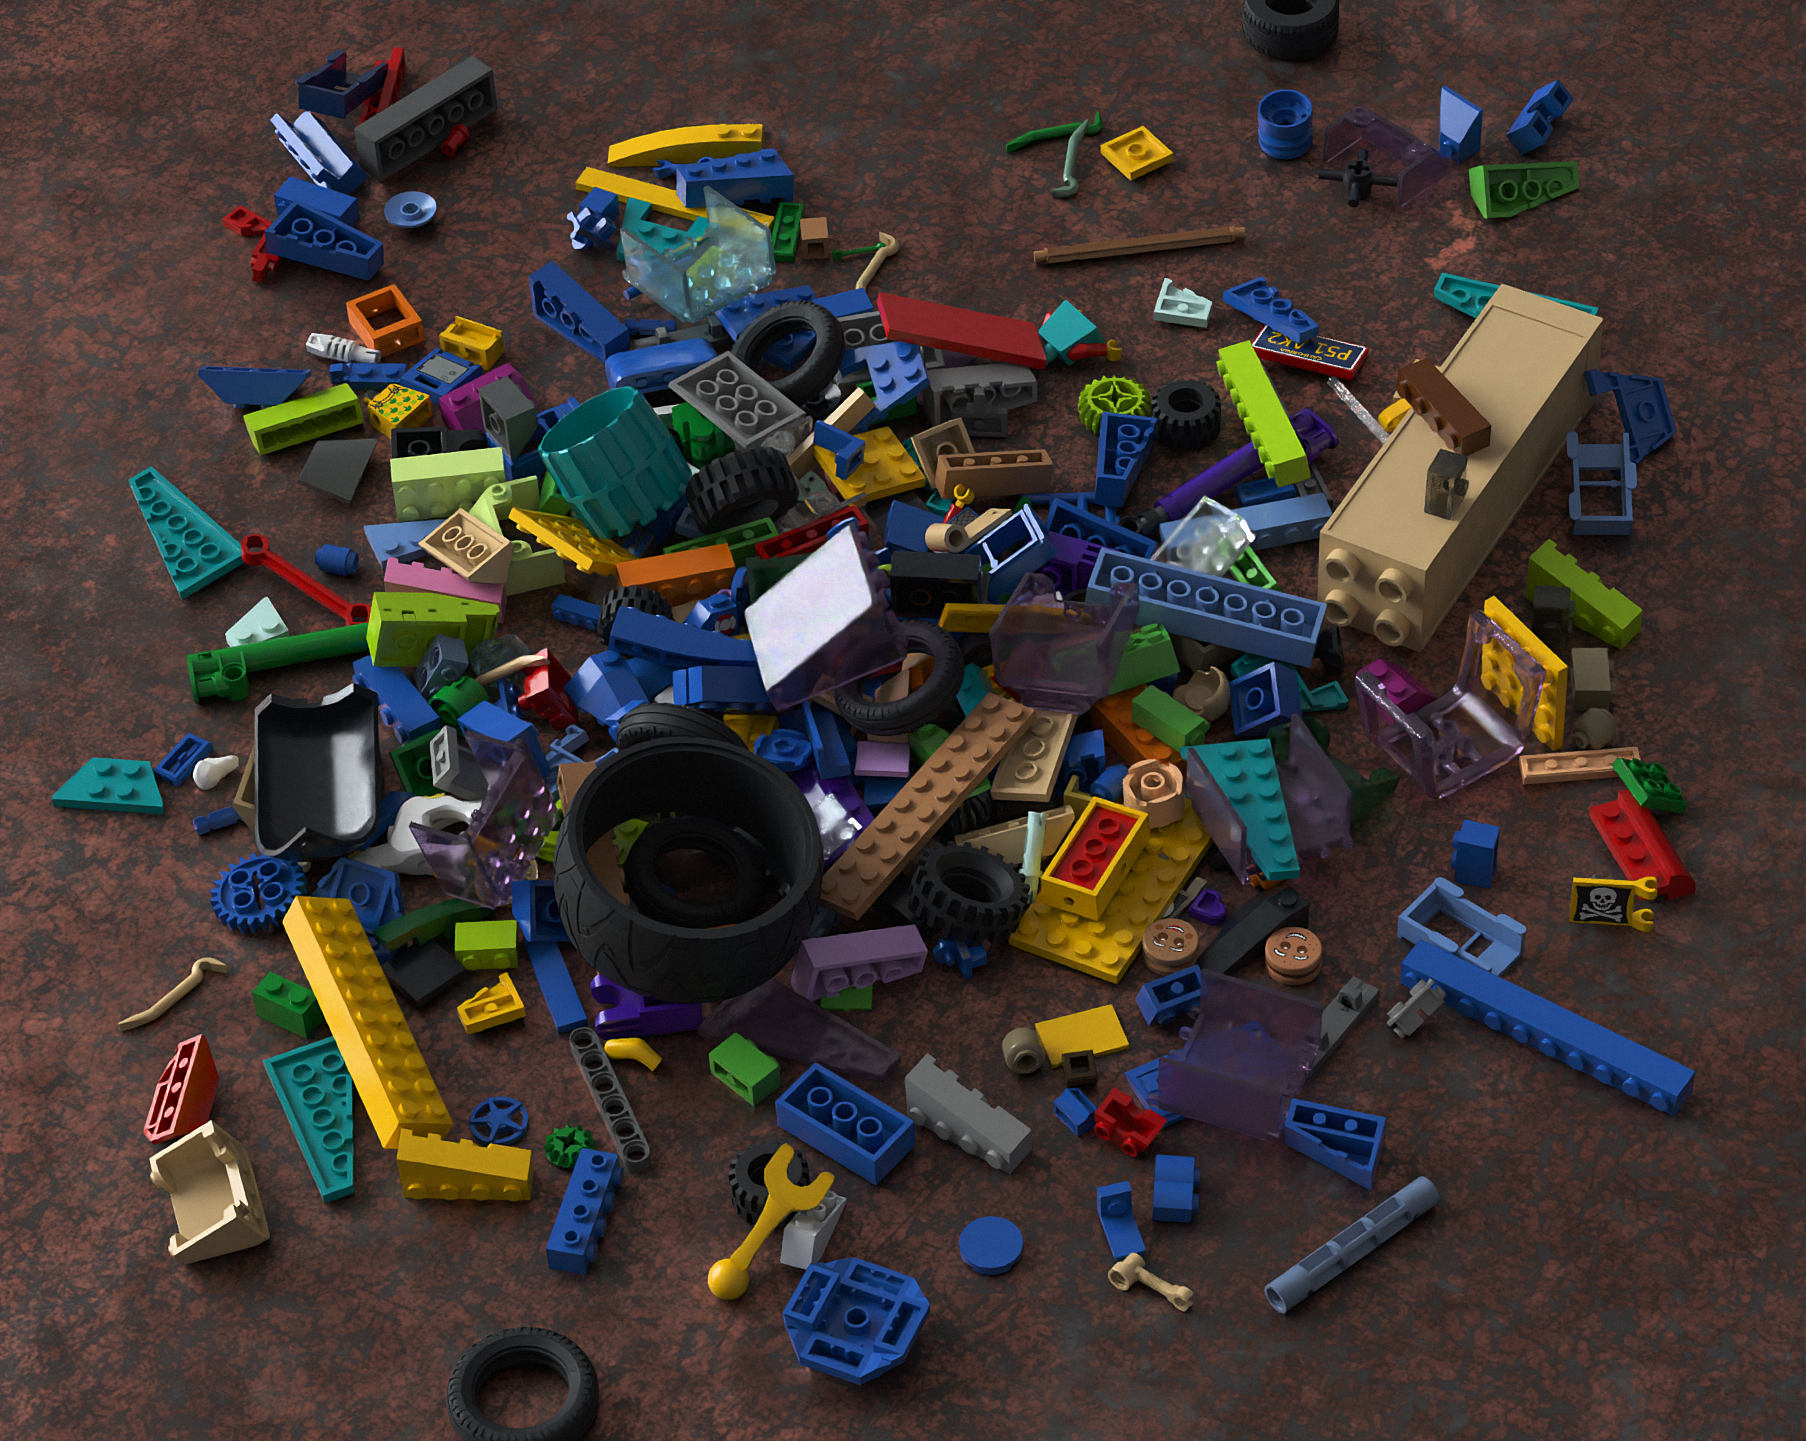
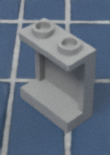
M446 725L430 742L433 786L470 801L483 799V802L491 803L492 810L503 798L508 796L510 791L508 776L501 772V768L504 766L495 759L489 762L480 753L458 745L455 728Z

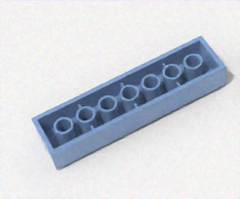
M1102 547L1087 586L1084 605L1085 612L1141 626L1158 624L1159 626L1163 624L1169 633L1308 668L1311 667L1327 608L1326 603Z

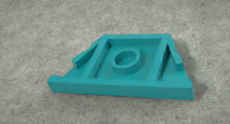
M92 757L52 796L54 807L163 815L165 813L150 761Z

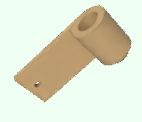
M991 508L965 527L957 524L934 523L928 527L925 533L926 545L932 551L958 553L987 532L997 528L1001 522L1013 513L1011 509Z

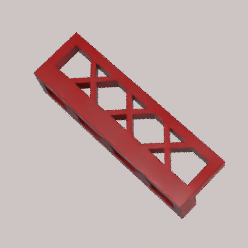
M393 47L390 61H375L374 68L382 62H387V74L382 91H376L375 94L365 101L359 125L398 102L406 71L404 48ZM379 101V105L377 108L372 106L373 104Z

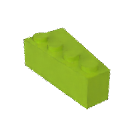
M1548 539L1529 557L1526 599L1621 650L1641 630L1643 610L1614 587L1610 590L1607 589L1600 580L1601 577L1593 571L1589 574L1576 565L1578 561L1569 553L1564 556L1555 549L1557 544Z

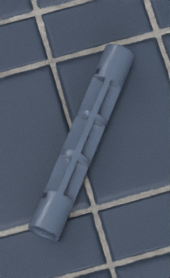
M1424 1176L1415 1179L1269 1283L1264 1288L1269 1303L1278 1312L1286 1313L1304 1300L1308 1294L1318 1290L1406 1227L1414 1219H1417L1438 1204L1440 1196L1436 1187Z

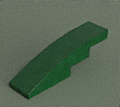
M481 895L453 898L400 916L374 930L373 935L377 943L391 952L410 940L419 946L437 935L450 940L455 936L456 923L478 922L496 911L497 908L495 904Z

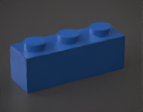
M562 594L557 596L551 605L553 618L589 630H598L601 606Z

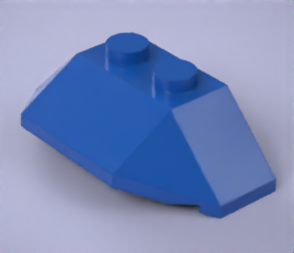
M204 366L198 370V376L224 403L234 404V408H250V404L260 405L261 409H266L282 404L312 375V370Z

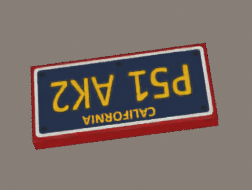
M1264 324L1251 343L1260 359L1347 380L1354 378L1368 357L1369 347L1319 335L1302 343L1294 342L1284 334L1272 330L1266 324Z

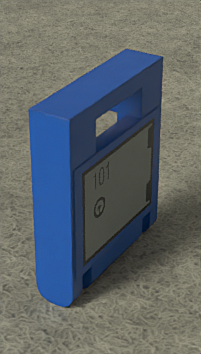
M435 348L400 377V386L425 393L430 396L431 402L440 405V397L481 377L483 368L478 364L474 365L473 362L447 351L443 353L442 349ZM421 379L430 382L434 385H437L438 387L435 389L428 385H425L421 383Z

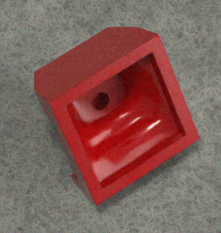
M545 648L535 655L545 657L550 661V664L521 669L527 678H525V693L518 696V702L523 711L533 708L537 715L547 718L554 730L558 731L567 728L571 724H578V709H576L564 693L563 688L572 677L549 649Z

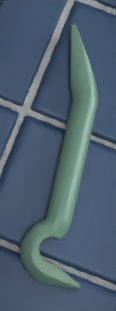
M1086 119L1069 139L1063 173V181L1068 186L1053 189L1052 198H1066L1078 192L1079 184L1073 178L1078 144L1089 127V119Z

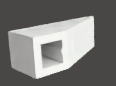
M828 1191L817 1208L798 1212L784 1228L780 1263L807 1270L811 1263H817L824 1253L845 1207L847 1198L838 1196L833 1191Z

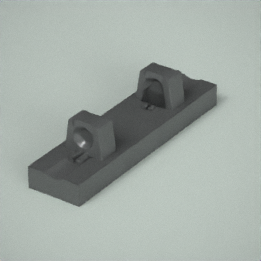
M712 315L707 317L708 324L669 333H667L666 326L655 328L656 336L634 340V346L636 350L688 339L705 338L714 349L734 345L735 342L718 317Z
M1353 976L1287 1053L1286 1057L1290 1061V1065L1313 1077L1379 999L1380 989L1366 984L1361 979Z

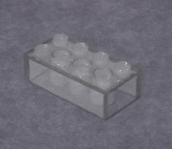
M1204 495L1150 560L1222 577L1255 539L1256 535L1243 517Z

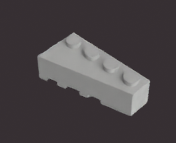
M1012 363L927 370L931 384L923 390L924 413L933 427L952 420V407L967 408V402H974V387H986V402H992V408H1008L1010 410L1038 401L1037 380L1029 367Z

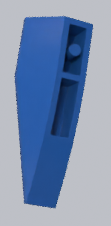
M619 606L608 645L610 650L682 669L697 666L785 668L789 655L774 647H762L746 639L738 640L718 631L710 632L690 623L682 624L672 621L663 615L655 616L644 613L635 607Z

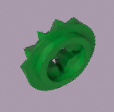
M567 1123L565 1128H554L553 1134L546 1136L545 1154L549 1161L557 1166L565 1168L575 1167L581 1148L595 1150V1139L592 1137L591 1131L584 1130L580 1124L576 1127H570ZM574 1139L575 1145H570L569 1148H566L565 1150L564 1143L568 1144L571 1140Z

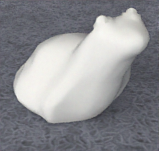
M230 755L221 758H206L199 761L193 772V779L196 785L202 790H208L216 786L220 779L239 766L238 757Z

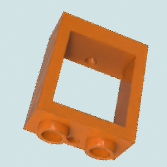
M395 284L346 302L349 323L369 349L381 351V357L425 340L421 318ZM395 307L404 318V320L376 331L366 320L369 317Z

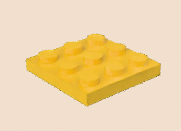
M889 426L853 435L865 441L863 463L846 480L836 476L837 464L835 463V457L837 454L818 445L814 446V457L849 506L925 486L926 477Z

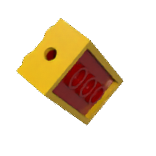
M1094 796L1041 877L1042 902L1098 921L1150 839L1149 813Z

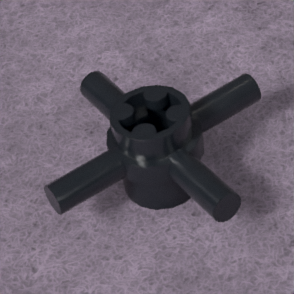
M1360 149L1357 159L1348 162L1344 171L1319 169L1318 179L1343 182L1345 185V195L1349 198L1348 205L1353 208L1358 206L1359 200H1364L1370 196L1372 185L1398 186V176L1374 174L1371 164L1367 162L1369 155L1367 149Z

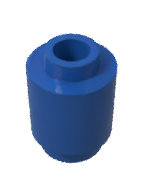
M324 544L322 548H318L315 556V564L319 565V571L342 576L354 575L359 562V554L353 552L351 548Z
M1122 764L1109 766L1090 785L1091 797L1095 796L1116 803L1123 795V778L1128 774V768Z

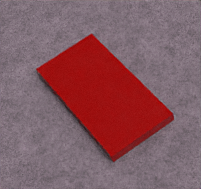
M879 292L876 302L887 339L1042 370L1045 368L1047 359L1034 323Z

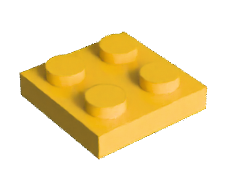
M1144 126L1100 145L1101 154L1130 181L1173 161V152Z

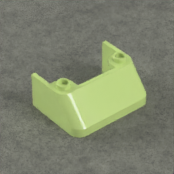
M536 475L488 487L468 513L503 536L498 521L508 519L513 507L537 511L540 496ZM521 540L511 541L514 547L507 583L505 584L507 596L566 583L563 558L556 554L557 550L555 548L533 553L531 546L527 542Z

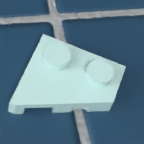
M1165 278L1154 309V320L1207 328L1212 312V302L1204 297L1197 296L1187 288L1182 291L1174 287L1173 281Z
M265 597L225 633L229 646L233 647L288 637L290 634L269 598Z

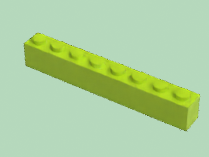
M1250 340L1218 349L1220 360L1216 361L1219 375L1223 377L1226 390L1230 391L1233 404L1237 405L1239 417L1241 420H1244L1246 431L1251 435L1254 448L1258 449L1261 463H1265L1269 479L1274 478L1278 488L1310 479L1307 455Z

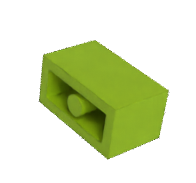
M517 920L456 923V960L466 970L470 971L519 968L520 939Z

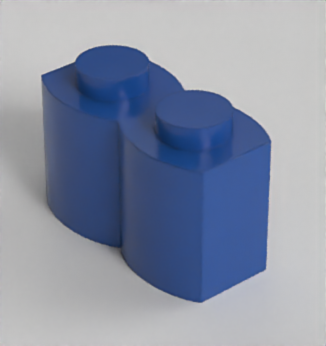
M1156 1155L1152 1220L1191 1223L1192 1213H1198L1199 1194L1193 1193V1186L1200 1187L1201 1167H1194L1195 1157Z

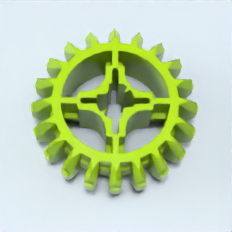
M1115 375L1112 378L1103 376L1101 381L1093 379L1092 384L1085 385L1084 391L1079 396V418L1081 423L1086 426V430H1093L1094 435L1100 434L1103 412L1151 417L1152 401L1149 390L1144 388V384H1137L1136 379L1127 380L1126 376L1122 378H1116Z

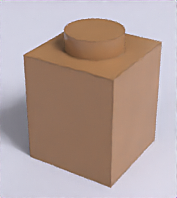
M826 217L800 219L803 260L830 258Z

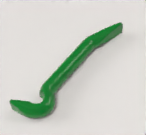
M1099 111L1096 112L1095 123L1089 125L1085 134H1096L1102 129L1103 121ZM1083 122L1028 132L1006 145V152L1010 153L1033 141L1073 134Z

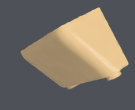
M212 1120L149 1158L153 1171L151 1172L153 1183L159 1189H165L171 1196L180 1234L177 1233L171 1236L168 1248L171 1256L177 1262L181 1261L184 1264H190L258 1246L270 1238L249 1155L238 1140Z

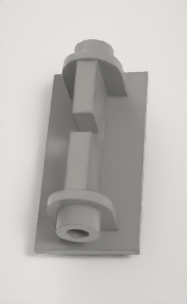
M1431 978L1427 982L1423 979L1419 981L1409 992L1412 997L1405 1004L1401 1001L1398 1002L1387 1013L1390 1019L1386 1023L1391 1026L1395 1022L1398 1026L1394 1031L1402 1039L1406 1035L1410 1036L1424 1022L1416 1013L1420 1008L1430 1016L1445 1002L1443 998L1447 994L1439 986L1433 990L1430 987L1434 983Z

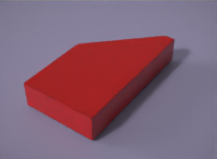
M241 205L222 219L223 226L241 236L264 234L270 224V221Z

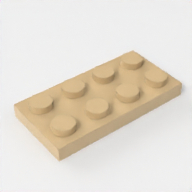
M1021 701V705L1034 709L1038 718L1001 759L990 794L993 800L1049 802L1080 709L1078 704L1073 702Z

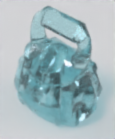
M506 634L476 643L471 649L469 661L472 665L471 669L478 676H481L520 657V655H532V650L517 635ZM520 670L504 678L512 684L517 681ZM498 680L489 684V687L499 689Z

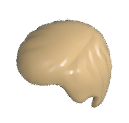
M1212 666L1210 667L1211 671H1196L1187 684L1178 686L1172 694L1173 699L1208 722L1219 719L1227 711L1230 702L1229 682L1222 671Z

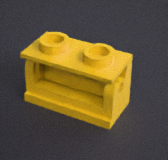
M455 316V324H450L439 335L443 353L445 351L473 362L474 365L482 366L487 371L505 351L501 330L459 316Z

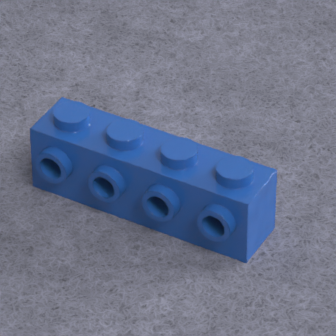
M581 1148L546 1246L548 1267L550 1269L586 1275L590 1262H595L598 1252V1238L603 1237L605 1234L607 1212L613 1211L615 1205L614 1192L616 1187H621L624 1178V1168L620 1167L618 1154Z

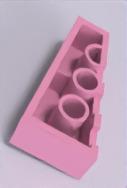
M388 557L384 577L385 592L435 593L496 604L500 611L498 623L504 622L507 604L505 584L470 582L450 568L441 567V571L423 568L424 563L413 561L412 565L398 563V558Z

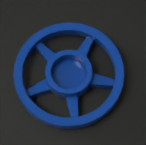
M488 1097L487 1100H484L473 1109L469 1118L470 1131L473 1137L478 1142L487 1146L490 1143L507 1146L518 1141L527 1131L529 1124L528 1113L521 1102L509 1097ZM506 1104L511 1107L504 1110L498 1109L496 1105ZM490 1107L491 1112L487 1116L477 1118L481 1111ZM518 1110L523 1116L522 1126L511 1120V1116ZM487 1125V1129L491 1132L490 1138H486L478 1133L475 1126ZM509 1130L516 1131L510 1137L495 1139L497 1135L504 1134Z

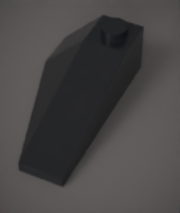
M1290 885L1271 887L1244 903L1198 957L1195 965L1198 964L1203 976L1212 985H1215L1264 955L1266 942L1274 932L1286 927L1309 928V903Z

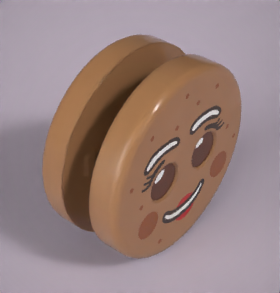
M1175 918L1161 919L1152 923L1143 934V960L1146 966L1154 973L1168 976L1195 965L1199 957V935L1196 929L1188 922Z

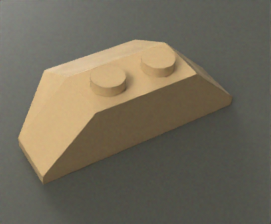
M1070 804L1041 812L1048 814L1041 861L1047 859V856L1054 854L1075 820ZM1028 816L965 834L955 835V842L957 846H963L964 842H969L972 848L981 849V846L988 848V853L994 856L999 853L1004 856L1003 861L1005 863L1013 862L1018 866L1019 863H1023Z

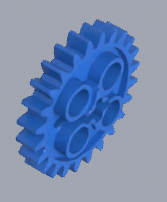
M252 852L249 860L239 857L240 864L237 866L229 863L230 871L220 872L223 880H214L216 888L210 890L213 897L210 899L217 919H220L223 926L228 924L231 931L238 927L240 932L244 933L249 927L252 933L255 934L258 927H262L265 932L268 931L269 924L271 923L279 927V920L281 918L284 919L295 897L308 894L306 888L308 881L302 866L298 865L297 862L275 859L262 853L260 857H256ZM256 874H257V878H258V880H259V882H260V884H259V890H260V895H261V897H262V899H263V904H264V908H263V909H261V905H260V903H259V901H258L260 897H259V893H258L257 886H256V884H255V878H254V876H255Z

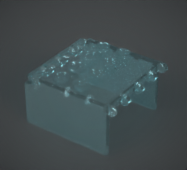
M709 186L704 187L709 227L704 230L705 235L697 239L689 237L685 239V245L675 250L667 248L663 251L664 255H662L625 227L620 229L626 269L622 271L624 279L683 323L689 321L693 324L709 316V312L715 313L730 305L731 300L736 302L752 294L753 289L757 291L773 282L771 276L776 274L770 229Z

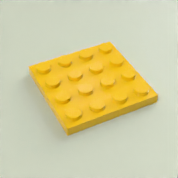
M514 507L508 518L517 523V529L527 534H534L537 536L536 541L549 548H555L557 550L556 554L559 557L568 561L573 560L577 563L576 568L587 574L596 572L605 577H608L609 574L616 577V563L639 559L611 539L601 540L599 536L593 537L579 518Z
M1493 596L1485 600L1482 684L1487 690H1491L1496 694L1501 703L1506 708H1510L1517 715L1519 721L1523 725H1527L1536 734L1541 743H1546L1553 751H1556L1563 747L1568 666L1507 607Z

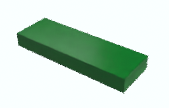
M779 202L767 254L768 261L794 263L801 234L800 219H804L806 211L804 203Z

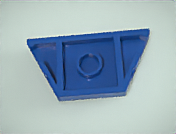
M343 856L332 866L331 872L318 882L317 885L319 887L310 896L350 899L362 927L376 930L394 919L405 915L398 873Z

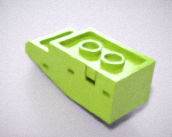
M374 592L366 636L373 666L418 667L437 634L464 640L468 660H488L492 655L495 643L494 635L498 627L499 607L496 604L435 593Z

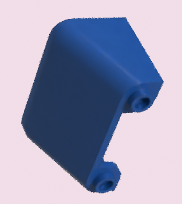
M694 338L620 352L611 355L606 360V377L610 390L633 386L644 396L643 393L669 389V382L718 357V354L711 343L705 338Z

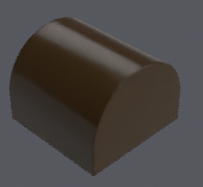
M1093 1049L1062 1054V1070L1066 1087L1098 1082Z

